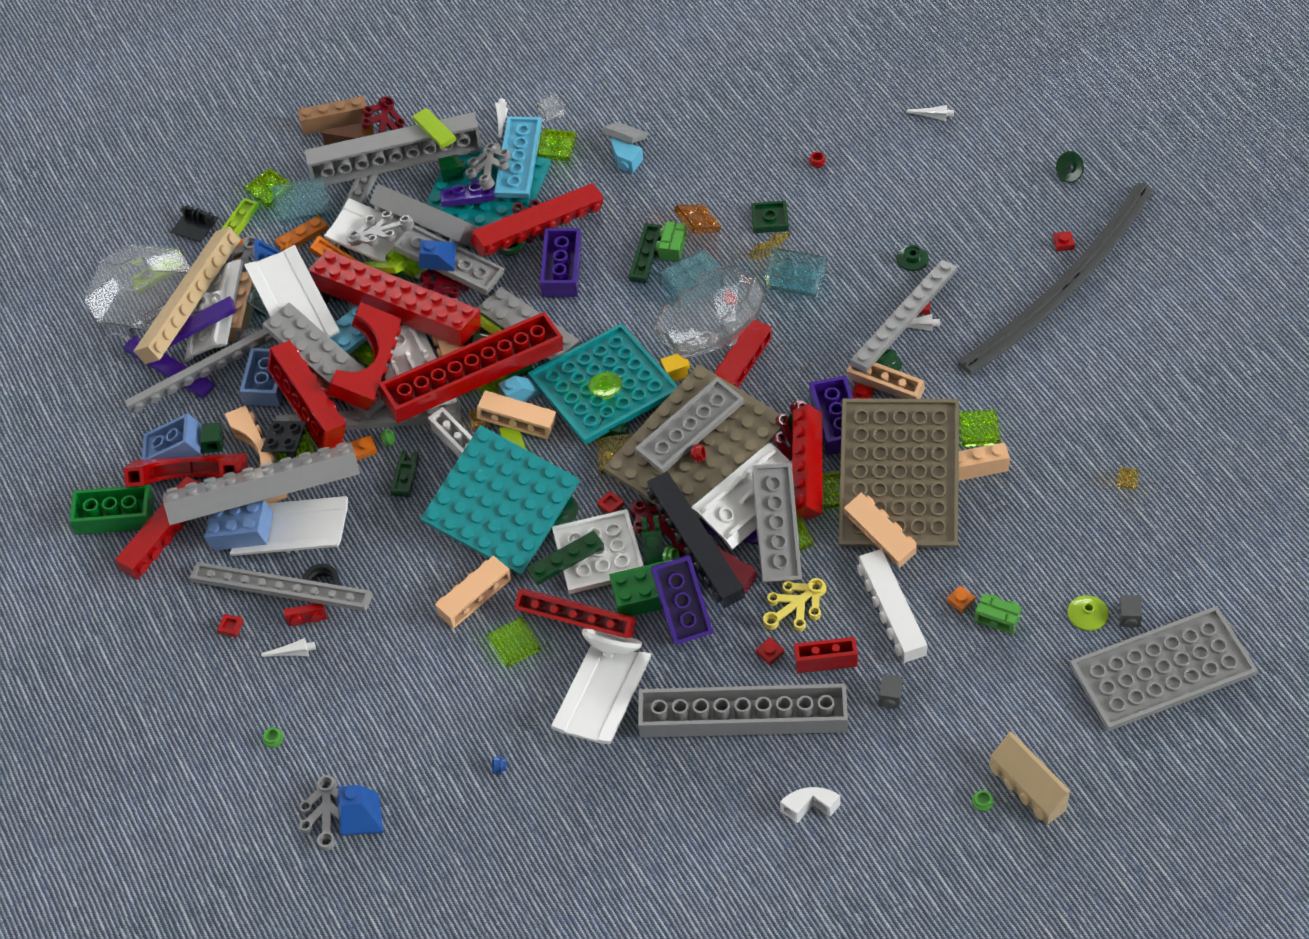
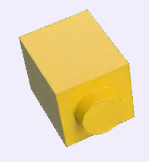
M681 352L660 359L661 367L674 382L688 376L690 364L687 358L684 359Z

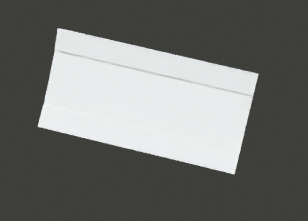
M348 198L343 210L324 235V238L363 254L373 261H406L407 267L402 271L420 280L421 272L427 271V269L418 268V262L393 250V245L405 232L401 230V227L392 229L396 235L393 241H386V239L377 237L379 243L376 246H369L365 243L351 246L347 242L346 237L349 232L359 230L365 224L364 219L367 216L373 215L376 224L382 219V212ZM393 217V219L387 222L385 225L398 222L400 220Z
M295 245L257 262L244 264L270 317L290 302L329 338L340 332Z
M241 259L223 265L190 316L229 296L233 299L235 305L243 267ZM233 314L190 336L184 361L188 362L194 356L210 349L226 346Z
M407 325L400 326L402 327L399 337H395V340H398L394 351L391 350L390 352L393 354L389 364L386 363V367H389L385 376L386 380L436 359L424 332ZM454 398L438 406L457 403V399Z
M767 443L691 507L695 514L701 517L723 539L731 551L757 529L752 465L791 463L771 443Z
M348 497L267 503L273 511L267 545L232 548L230 555L237 556L283 551L287 553L295 551V553H298L299 550L339 547L348 508Z
M590 646L551 728L563 734L600 744H611L651 658V653L631 652L621 655L614 654V658L603 656V651Z

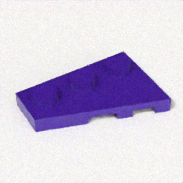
M478 179L471 181L472 184L466 186L457 185L442 190L441 204L442 207H453L494 201V189L492 187L483 190Z

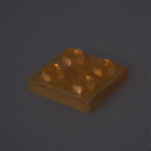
M703 204L676 205L674 209L692 233L719 232L722 227Z

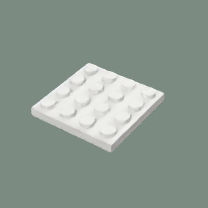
M627 509L552 527L557 550L593 530L604 543V549L563 571L569 594L610 585L609 574L644 566Z

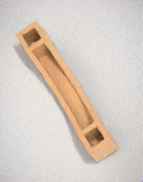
M246 405L225 413L234 438L250 445L260 456L261 465L267 462H275L272 452H261L265 437L261 439L260 435L263 434L259 424H254L256 422L255 416L252 411H248ZM287 494L265 499V502L275 503L287 498Z

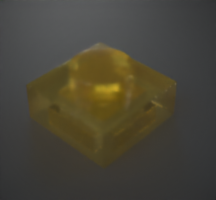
M477 410L469 411L472 430L478 429L480 425L485 428L491 427L490 422L477 419Z
M1119 467L1117 487L1137 489L1139 469Z

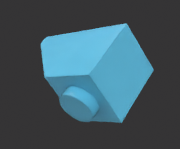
M612 137V152L618 168L634 173L643 161L642 148Z
M513 376L498 383L500 395L522 402H527L542 395L529 378Z

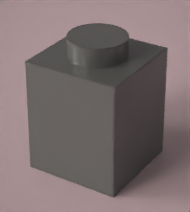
M1121 595L1119 601V626L1127 628L1140 627L1142 620L1141 596Z
M882 675L879 706L889 709L899 708L903 677Z

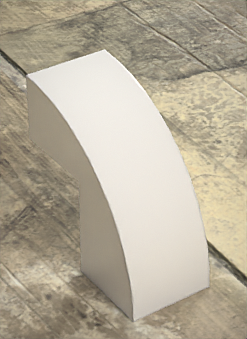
M803 788L783 798L780 801V809L783 814L796 823L802 819L812 806H815L830 817L840 806V795L825 788Z

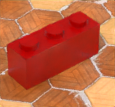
M855 637L795 643L794 659L797 674L858 667Z

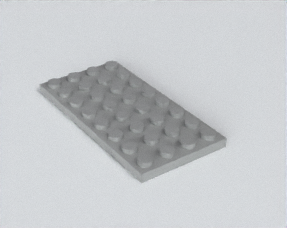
M1218 606L1073 659L1069 663L1107 731L1245 680L1258 673V669Z

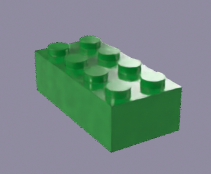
M149 484L145 486L74 490L70 524L75 535L140 530L153 515L154 495Z
M670 560L609 574L618 613L636 616L662 609L649 567Z

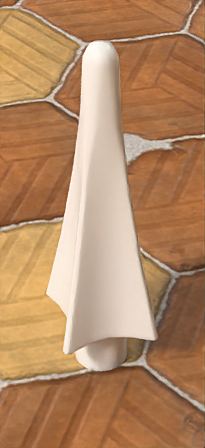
M500 98L498 103L495 102L499 138H502L504 122L508 111L506 107L507 102L503 98Z
M947 105L923 109H908L906 111L908 114L926 116L945 122L947 117L954 116V110H947Z
M932 314L917 317L909 324L908 328L933 332V326H940V319H933Z
M303 638L286 646L263 652L261 656H309V651L315 650L316 645L315 642L307 643L306 639Z

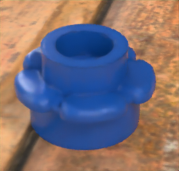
M499 755L492 758L493 774L499 773L501 775L503 771H506V759H502V756Z

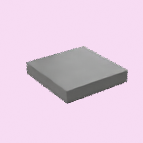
M620 122L604 126L602 129L603 134L630 144L647 139L648 135L645 131Z

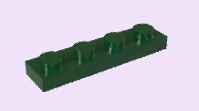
M644 224L628 276L629 281L647 283L656 253V243L660 240L659 234L662 225Z
M593 530L527 567V572L538 586L604 549V543Z

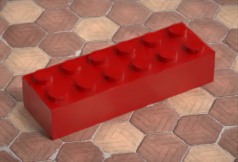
M290 340L270 347L267 370L300 420L307 422L305 427L319 449L323 447L334 448L337 444L342 443L346 420L342 415L340 416L335 403L330 401L325 388L320 386L317 376L314 373L312 374L307 361L303 360L300 356L298 348Z

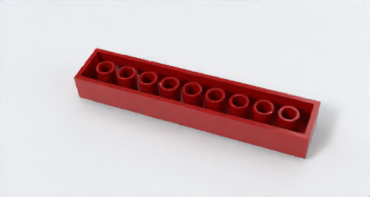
M330 250L325 252L308 269L319 291L357 306L362 302L401 318V323L459 347H462L481 327L480 309Z
M544 311L379 383L380 397L395 421L400 423L563 351V336Z

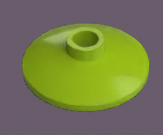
M1084 595L1071 601L1067 614L1070 622L1078 629L1094 631L1106 624L1109 612L1102 600L1094 596Z

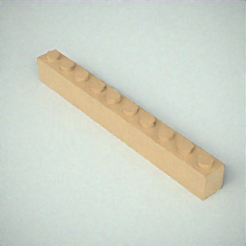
M231 227L215 231L134 349L135 354L144 364L161 359L241 239Z

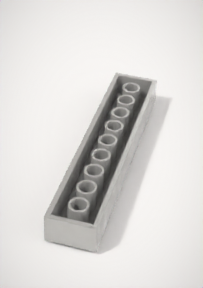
M472 112L440 120L456 136V141L443 149L419 125L306 149L304 151L313 187H323L438 161V158L457 154L461 156L483 151L475 113Z
M342 442L334 448L323 447L318 449V452L311 454L310 452H305L293 459L286 457L278 463L267 462L259 468L248 467L240 473H226L218 479L211 477L205 479L203 483L197 484L192 482L185 485L184 488H170L163 493V504L169 524L173 525L358 475L360 471L352 443Z
M846 684L639 689L638 727L640 738L848 732Z

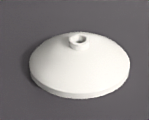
M592 629L582 630L585 640L592 647L603 651V656L614 658V654H628L642 646V642L634 638L627 639Z

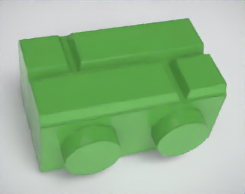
M666 221L664 228L660 229L659 238L661 240L656 243V252H658L660 260L680 261L687 236L685 223Z
M983 594L976 609L974 621L1013 635L1021 617L1022 607L1014 601L1007 602L999 599L996 595Z

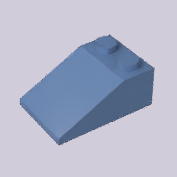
M187 413L145 433L142 459L197 456L200 454L201 424Z

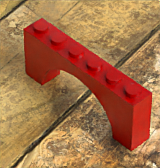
M360 302L351 326L359 330L370 342L374 355L373 363L369 367L356 372H344L336 369L326 394L369 411L371 405H375L379 395L376 392L380 391L379 383L383 382L381 378H385L389 367H386V363L389 364L393 354L390 352L391 350L394 351L398 340H395V337H399L402 327H400L402 319Z
M247 453L134 460L123 468L125 487L145 486L156 481L186 476L221 478L226 473L234 472L236 474L242 472L243 469L248 468Z

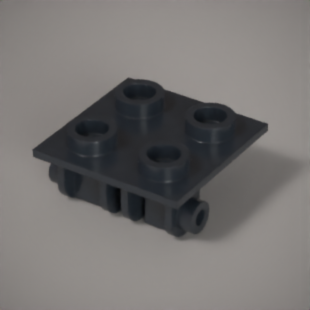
M183 205L181 212L184 215L171 230V233L201 243L219 217L212 215L211 212L207 213L202 209H193L190 205Z
M272 421L261 452H285L286 457L293 459L296 457L297 448L300 447L302 442L301 438L305 434L307 422Z

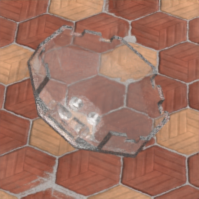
M131 243L100 260L84 297V302L105 336L112 337L113 334H116L124 339H132L135 336L133 329L145 330L147 332L191 266L179 249Z
M732 264L701 274L695 279L698 284L692 289L686 286L675 295L678 299L671 306L669 303H666L661 307L653 331L663 346L684 359L693 358L728 345L736 344L737 338L758 317L766 294L754 275L749 276L746 271L742 269L737 270Z

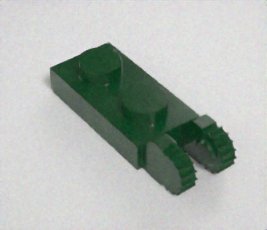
M402 450L390 489L391 496L410 497L419 461L418 452L414 451L411 461H407L408 453Z
M653 515L655 530L647 531L646 516L641 517L643 529L641 533L645 565L662 562L663 542L661 530L659 529L658 515Z

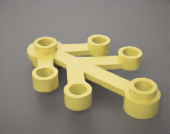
M819 578L811 579L808 584L785 581L782 585L784 594L771 592L767 596V602L771 606H776L779 602L789 604L777 613L767 612L763 616V625L769 630H774L779 626L780 620L797 608L794 629L799 632L805 630V602L812 597L809 618L818 620L821 617V610L819 608L820 597L826 593V584ZM794 591L804 592L801 595H790Z

